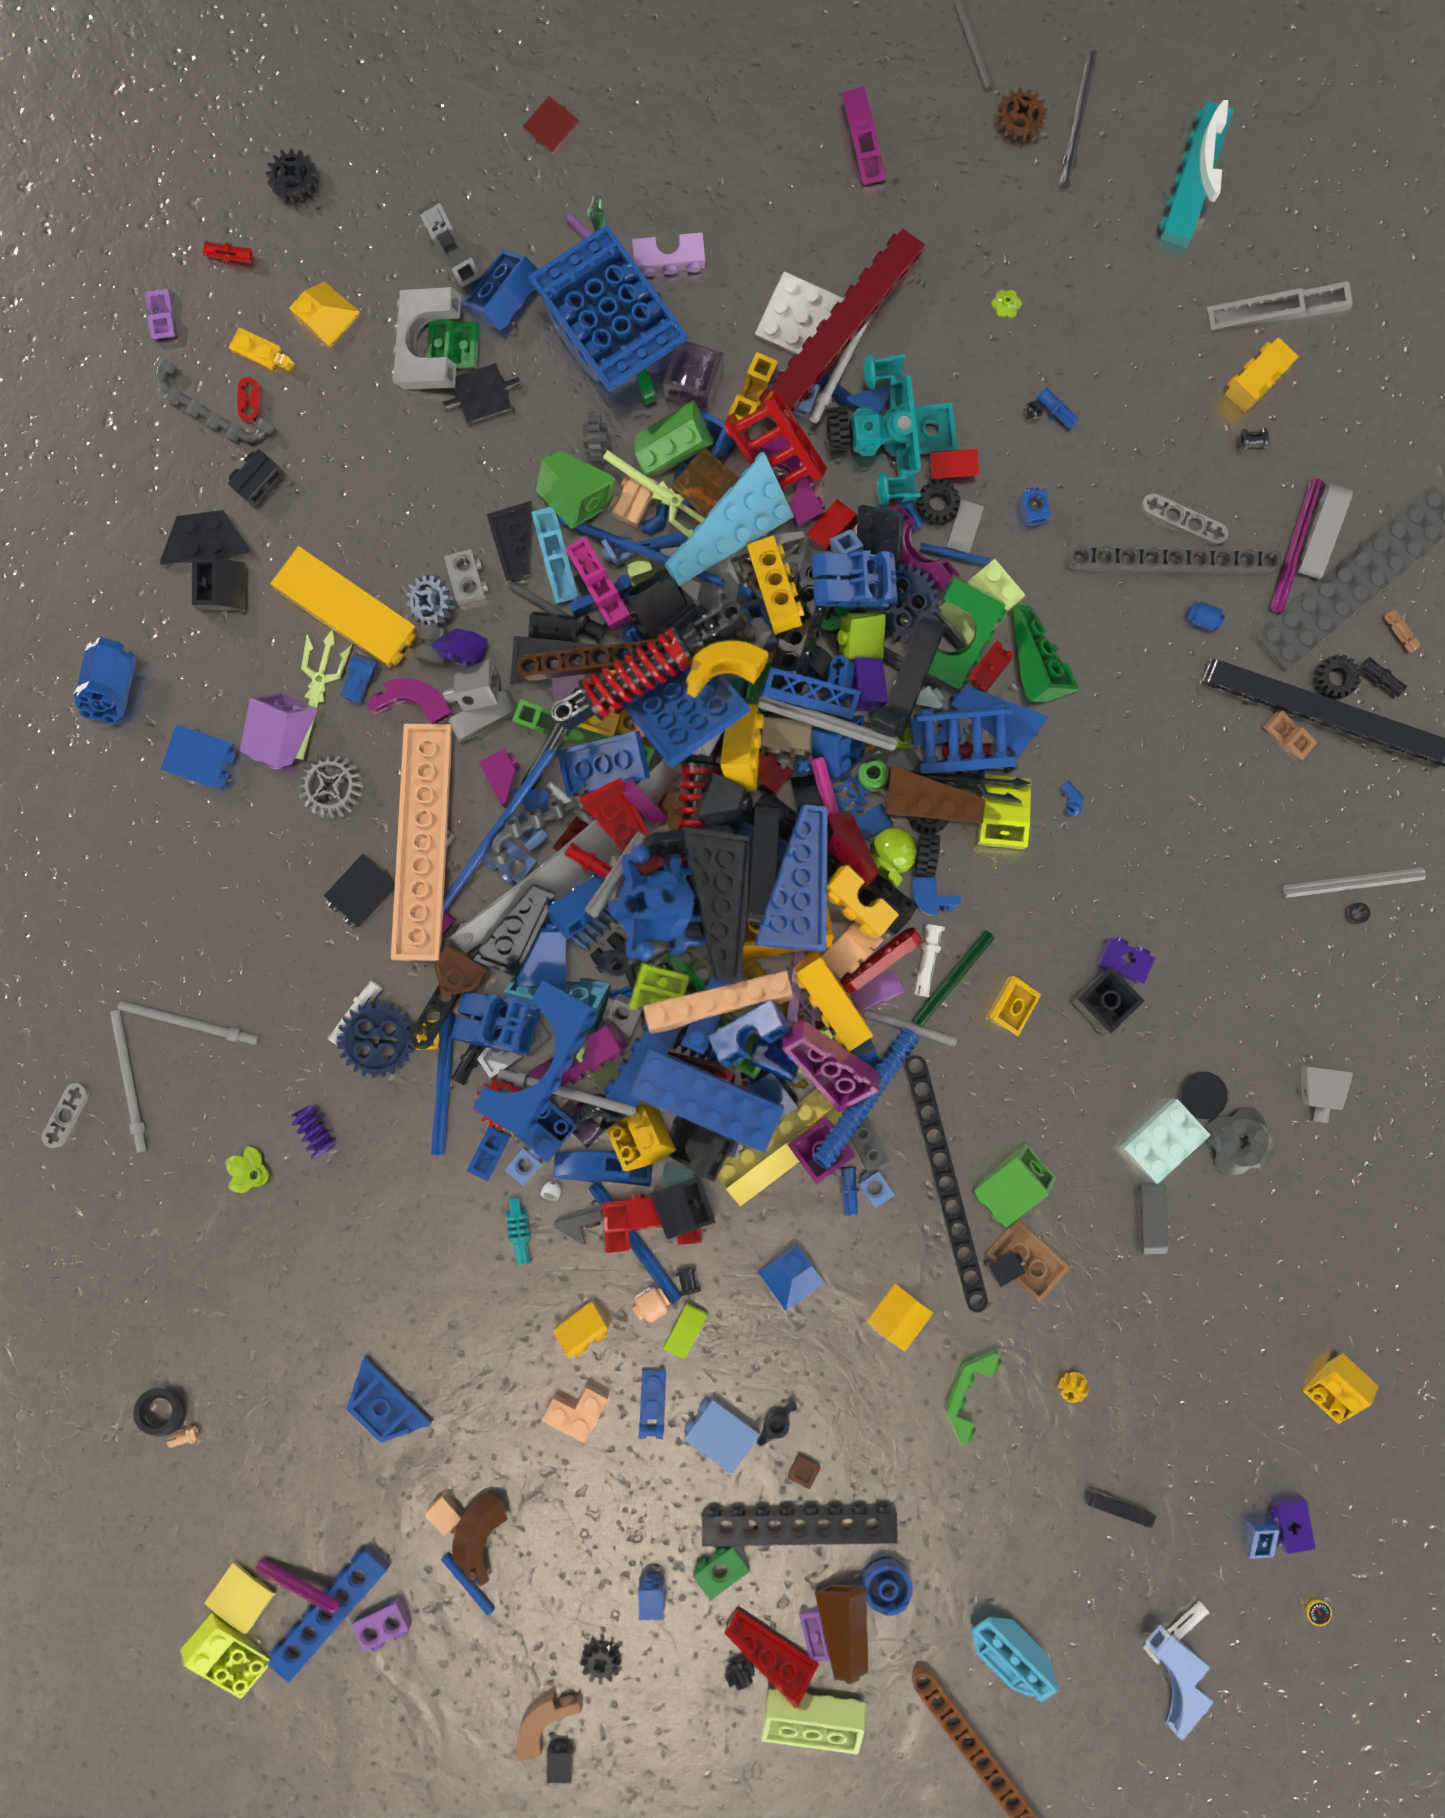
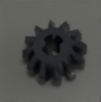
M599 1640L598 1647L591 1642L589 1644L590 1650L584 1649L582 1655L585 1658L580 1660V1665L585 1667L582 1670L583 1675L591 1673L589 1681L593 1682L595 1677L599 1678L598 1683L600 1685L603 1684L604 1677L607 1681L611 1682L613 1680L612 1674H619L620 1670L617 1666L622 1663V1659L616 1658L619 1655V1650L611 1651L613 1645L611 1642L604 1647L603 1640ZM598 1658H601V1661L605 1659L604 1666H601V1663L599 1665L596 1664Z

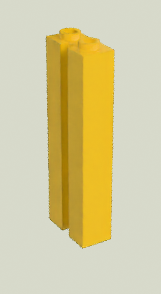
M300 546L296 548L270 583L276 592L388 669L393 664L395 666L398 665L404 655L401 653L405 646L410 647L417 638L415 625Z

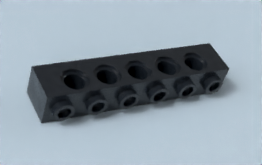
M806 549L795 585L798 596L794 597L795 603L800 601L804 615L800 616L802 626L781 632L771 667L808 677L807 672L810 663L814 659L815 645L821 636V625L823 619L827 616V606H817L814 604V599L811 600L814 598L813 582L816 581V579L812 578L811 556L818 553H833L832 551ZM774 673L772 686L780 688L787 684L782 675ZM788 677L790 682L794 680V678ZM799 681L792 686L795 692L801 693L803 685L806 683L805 681Z

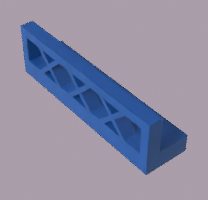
M770 666L765 683H759L757 690L759 694L849 719L854 717L861 693L859 690ZM774 673L782 675L787 684L780 688L771 686ZM788 677L794 678V680L790 682ZM799 681H805L809 690L803 694L797 693L792 685ZM822 687H827L832 696L825 700L819 699L815 691ZM844 693L853 694L850 706L840 704L837 697Z

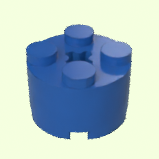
M881 1559L872 1563L863 1574L862 1586L866 1588V1601L874 1611L893 1616L903 1612L908 1607L913 1595V1585L908 1571L901 1563L895 1559ZM887 1583L891 1585V1590L889 1591L884 1588V1585Z

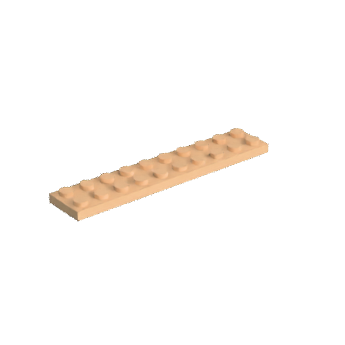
M404 724L391 946L392 960L437 961L441 954L452 749L451 724Z

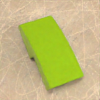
M686 1303L675 1322L673 1330L664 1343L663 1349L685 1360L708 1313Z

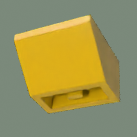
M643 1104L636 1109L634 1116L627 1115L620 1124L616 1123L606 1130L623 1171H630L658 1163L676 1150L659 1111Z
M593 1299L558 1325L553 1332L566 1356L570 1358L574 1355L577 1358L588 1349L587 1347H589L591 1341L594 1340L597 1343L608 1335L610 1321Z
M1342 1353L1327 1362L1305 1386L1303 1392L1337 1424H1340L1370 1406L1379 1386Z

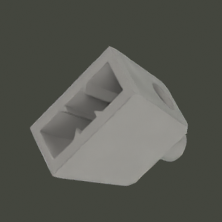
M487 659L456 673L454 687L443 690L446 703L458 701L464 711L498 704L499 675L491 660Z
M1301 1066L1302 1103L1305 1106L1315 1107L1314 1121L1328 1123L1330 1109H1343L1353 1077L1352 1072Z

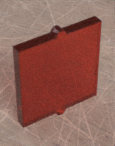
M548 96L525 122L523 128L535 137L536 142L540 141L550 151H553L579 121L566 110L565 105L561 106L552 97Z

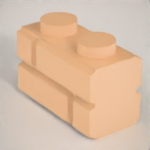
M626 474L620 486L623 488L620 496L615 495L610 504L611 513L614 518L634 528H638L653 500L651 499L653 492Z

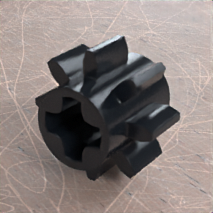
M740 1658L727 1665L728 1672L725 1673V1679L730 1688L735 1685L737 1690H743L754 1682L752 1677L755 1676V1670L750 1661L745 1663Z

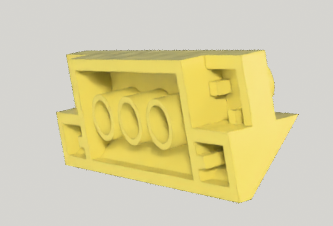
M816 1088L798 1102L796 1110L779 1120L765 1153L742 1144L743 1149L739 1150L738 1153L740 1158L736 1159L727 1156L717 1175L718 1179L741 1207L799 1162L788 1144L826 1117L834 1126L835 1123H838V1118L843 1117V1111H847V1109L838 1112L821 1091Z

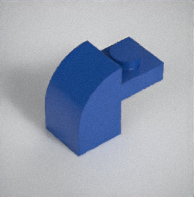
M936 877L910 879L911 899L917 904V909L921 913L936 917L938 915L937 907H941V911H955V906L961 905V895L937 896Z

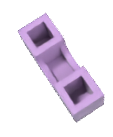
M702 232L680 234L679 248L672 254H664L659 251L656 245V237L632 239L634 262L645 277L662 272L671 275L682 270L698 272L705 268Z

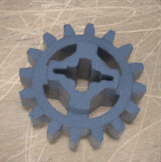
M423 575L422 578H416V585H409L412 592L406 593L410 601L405 604L406 606H411L408 614L415 615L413 621L420 622L421 626L430 625L436 627L437 624H444L443 617L451 616L448 609H454V606L450 604V600L455 598L449 595L452 587L445 586L447 581L440 579V576Z

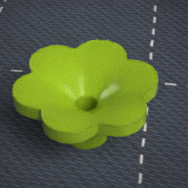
M1000 290L997 292L996 298L993 299L991 305L996 310L998 317L1008 316L1012 318L1017 314V309L1021 307V300L1017 298V294L1013 290L1007 292Z

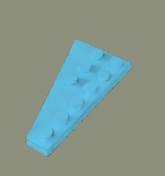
M764 452L759 453L754 463L741 474L742 477L737 483L729 488L707 514L708 517L694 529V533L665 563L676 586L682 585L794 517Z

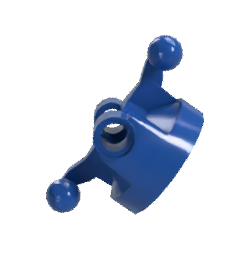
M636 845L631 850V853L622 856V869L626 881L623 884L619 898L610 902L609 911L615 920H620L623 928L628 933L626 942L627 958L633 959L638 957L646 961L653 957L655 949L650 942L642 941L643 938L671 941L680 936L688 926L692 915L693 896L691 887L685 878L676 873L656 872L649 877L641 876L634 862L644 864L648 861L650 853L644 845Z

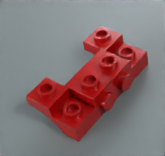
M640 1194L629 1196L630 1200L601 1204L606 1254L630 1251V1231L662 1228L652 1198H644V1195ZM701 1228L677 1236V1246L702 1243Z

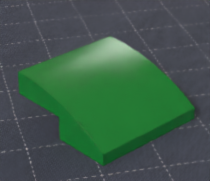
M451 319L430 321L427 358L447 357L456 364V370H476L480 324L476 321L453 322Z
M668 953L653 961L655 966L689 975L690 978L686 987V991L694 994L706 988L695 971L678 956H670Z

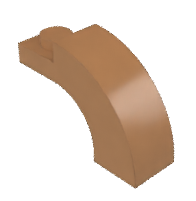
M553 1693L540 1699L529 1709L522 1721L517 1737L516 1756L518 1762L542 1755V1731L555 1720L581 1713L583 1705L580 1696L574 1698L573 1695H568L561 1698L559 1702H556L555 1694Z

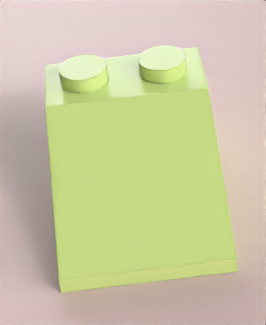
M996 559L968 581V583L1004 601L1006 613L1025 597L1023 591ZM947 601L939 607L942 609L940 613L968 645L975 634L974 619L961 608Z

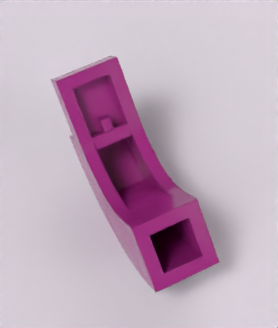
M398 678L384 682L383 685L387 692L375 693L370 697V701L366 702L372 714H376L398 702H414L422 707L431 724H438L454 716L445 699L435 688L423 681L412 678Z

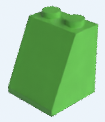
M560 450L552 455L545 456L541 461L536 492L573 529L608 508L615 478Z
M1025 1142L977 1185L974 1192L978 1201L992 1211L994 1219L1008 1227L1047 1197L1057 1178Z

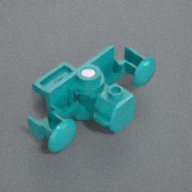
M868 354L863 364L864 381L869 389L874 390L875 381L887 380L890 409L884 416H881L876 411H872L870 407L857 408L849 421L851 448L861 456H873L882 444L883 448L890 455L896 457L898 477L887 478L886 473L881 472L876 483L877 498L880 504L887 508L889 499L900 498L901 502L916 501L921 497V494L916 491L915 474L921 469L920 455L958 450L953 403L914 406L911 375L905 378L903 376L902 362L905 359V355L888 356L887 359L874 360L872 354ZM926 424H934L937 428V433L929 435L925 430Z

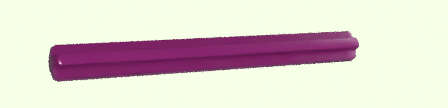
M1313 478L1310 481L1270 607L1274 612L1281 613L1285 609L1324 485V481L1321 479Z

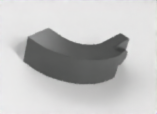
M438 199L417 210L431 241L460 288L481 277L472 257L456 235Z

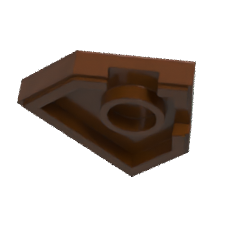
M446 944L439 956V960L434 964L442 998L476 990L488 971V968L473 961V957L460 949L453 948L449 944Z

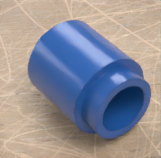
M1194 601L1187 619L1192 620V623L1214 631L1215 627L1220 629L1225 615L1221 614L1223 610L1203 601L1200 603Z

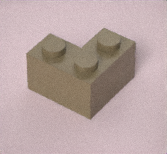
M764 717L761 746L769 754L781 755L782 751H788L791 755L795 756V759L806 758L809 760V757H813L812 729L815 726L799 720Z

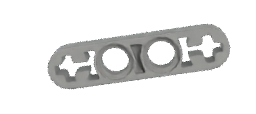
M1154 493L1149 494L1141 502V511L1147 517L1211 546H1220L1228 538V529L1222 523ZM1152 500H1154L1156 502V507L1162 508L1164 505H1166L1167 507L1165 508L1161 516L1159 515V513L1161 512L1160 509L1154 508L1153 510H1150L1149 504L1147 503H1150ZM1170 509L1177 510L1180 514L1179 520L1171 521L1167 515ZM1191 519L1199 520L1201 529L1198 531L1192 530L1189 527V521ZM1207 524L1210 525L1207 529L1209 531L1203 535L1202 532L1206 529ZM1216 529L1220 531L1219 535L1222 536L1217 540L1213 538L1214 534L1211 533Z

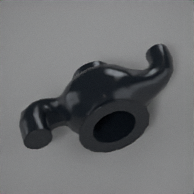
M794 1401L788 1402L783 1410L774 1411L766 1418L763 1425V1434L757 1440L758 1446H764L769 1441L780 1439L787 1435L790 1426L789 1414L797 1409V1404Z

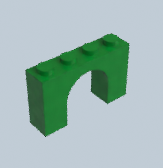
M953 575L942 597L945 601L961 608L972 616L975 621V634L972 641L961 650L948 652L938 648L928 673L959 689L961 684L966 685L968 682L971 666L973 663L978 664L983 655L981 649L984 643L991 641L995 633L993 630L994 625L997 621H1002L1007 610L1004 608L1006 606L1004 601Z

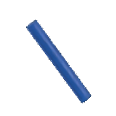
M921 543L919 552L985 567L990 563V558L926 543Z
M449 1553L444 1555L440 1560L487 1616L495 1610L474 1583L466 1577L464 1571L454 1563Z

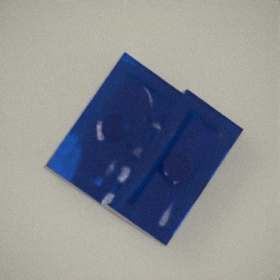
M758 1033L757 1041L752 1045L749 1063L792 1083L795 1080L799 1067L783 1050V1036L769 1043L761 1038Z

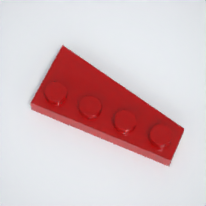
M619 777L577 800L617 847L624 852L637 832L644 834L646 837L650 833L637 808L624 795L625 784L622 778ZM650 855L648 861L644 864L634 862L642 875L665 864L661 855Z

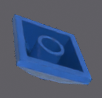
M797 1243L758 1271L785 1311L825 1283Z

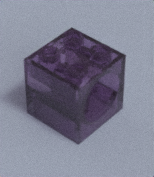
M689 341L675 348L663 382L664 397L685 404L694 400L698 408L709 411L724 369V353Z

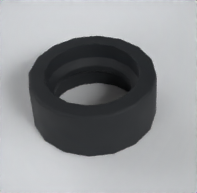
M155 1388L146 1391L139 1397L134 1406L133 1416L134 1422L141 1431L151 1436L162 1437L171 1434L178 1428L184 1411L182 1402L177 1395L166 1389ZM164 1398L172 1406L171 1417L165 1425L153 1427L145 1419L146 1408L152 1400Z

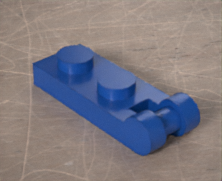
M627 575L619 576L617 582L613 584L621 599L624 598L622 593L633 587ZM590 594L586 596L579 595L572 600L573 602L568 603L573 616L581 617L598 609Z
M642 1369L639 1438L646 1439V1436H655L656 1439H663L666 1370ZM647 1419L657 1420L656 1427L647 1426Z

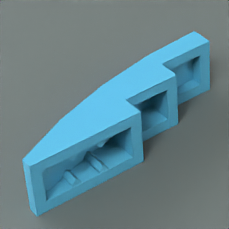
M551 507L533 511L531 513L555 603L572 600L578 596L565 550L557 514Z

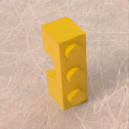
M756 352L747 371L743 388L740 394L736 395L727 418L730 414L734 413L737 419L741 420L759 410V397L766 388H769L775 370H778L777 360ZM752 425L746 427L744 430L747 433H749Z
M848 865L839 867L827 881V899L833 904H838L843 909L842 913L851 921H855L860 926L859 929L863 934L872 938L882 936L899 914L882 898L872 900L867 907L863 906L858 900L857 893L864 881Z

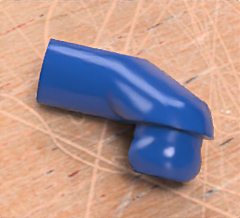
M657 504L655 516L641 523L642 532L651 535L662 530L666 525L669 506Z

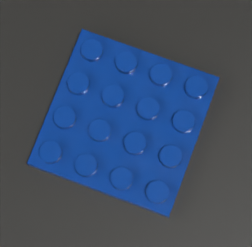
M678 666L677 676L672 677L666 673L667 681L665 683L655 680V689L649 690L644 686L645 694L640 697L633 694L634 700L631 703L623 702V708L670 768L677 765L751 711L747 703L722 674L712 677L697 697L694 698L687 694L689 683L686 680L691 672V668L681 671Z

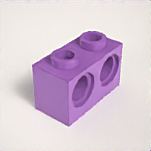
M399 1597L355 1618L351 1625L364 1652L370 1648L372 1651L383 1647L385 1641L391 1638L396 1641L406 1636L411 1622ZM388 1617H396L400 1625L392 1626L388 1622ZM366 1628H375L377 1636H369Z

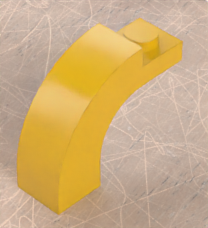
M723 641L705 647L693 658L691 672L686 680L689 683L687 694L696 698L712 677L722 673L735 674L754 683L766 666L768 652L755 645L739 641Z

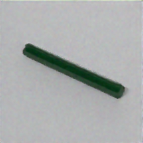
M985 930L912 1018L916 1025L923 1027L994 940L995 937L992 933Z

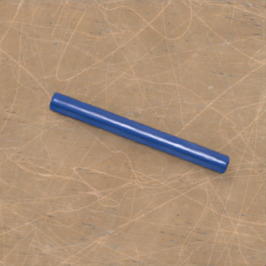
M453 1013L448 1015L440 1029L431 1154L437 1156L444 1155L453 1050V1039L450 1037L455 1023V1014Z
M594 1183L589 1187V1191L600 1206L602 1203L614 1202L601 1183ZM630 1231V1248L659 1288H661L670 1303L677 1302L681 1298L680 1292L636 1231Z

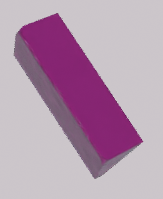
M628 777L624 790V795L651 824L655 825L665 820L667 817L631 777Z

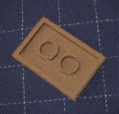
M1019 1219L1014 1221L985 1252L991 1260L1008 1250H1012L1015 1254L1019 1252L1026 1264L1023 1266L1026 1273L1014 1281L1038 1303L1046 1297L1072 1268Z

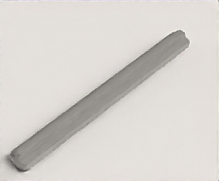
M763 695L760 696L759 708L884 749L894 751L896 748L897 737H892L888 734L796 704Z
M1420 867L1288 884L1283 886L1284 897L1289 898L1421 881L1426 878L1424 868Z

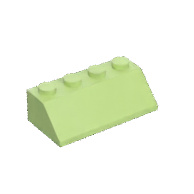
M777 1689L769 1690L761 1741L858 1754L865 1731L866 1703L859 1702L856 1699L842 1700L835 1699L832 1696L820 1697L805 1693L799 1706L795 1709Z

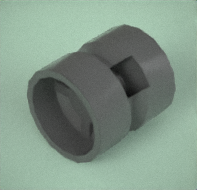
M422 625L419 639L422 642L416 646L414 658L425 663L443 666L446 658L439 656L440 651L431 648V645L450 631L435 626Z

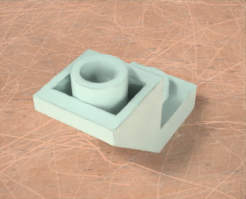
M928 686L920 692L916 704L943 708L945 705L942 701L945 697L938 688L934 689L932 686Z

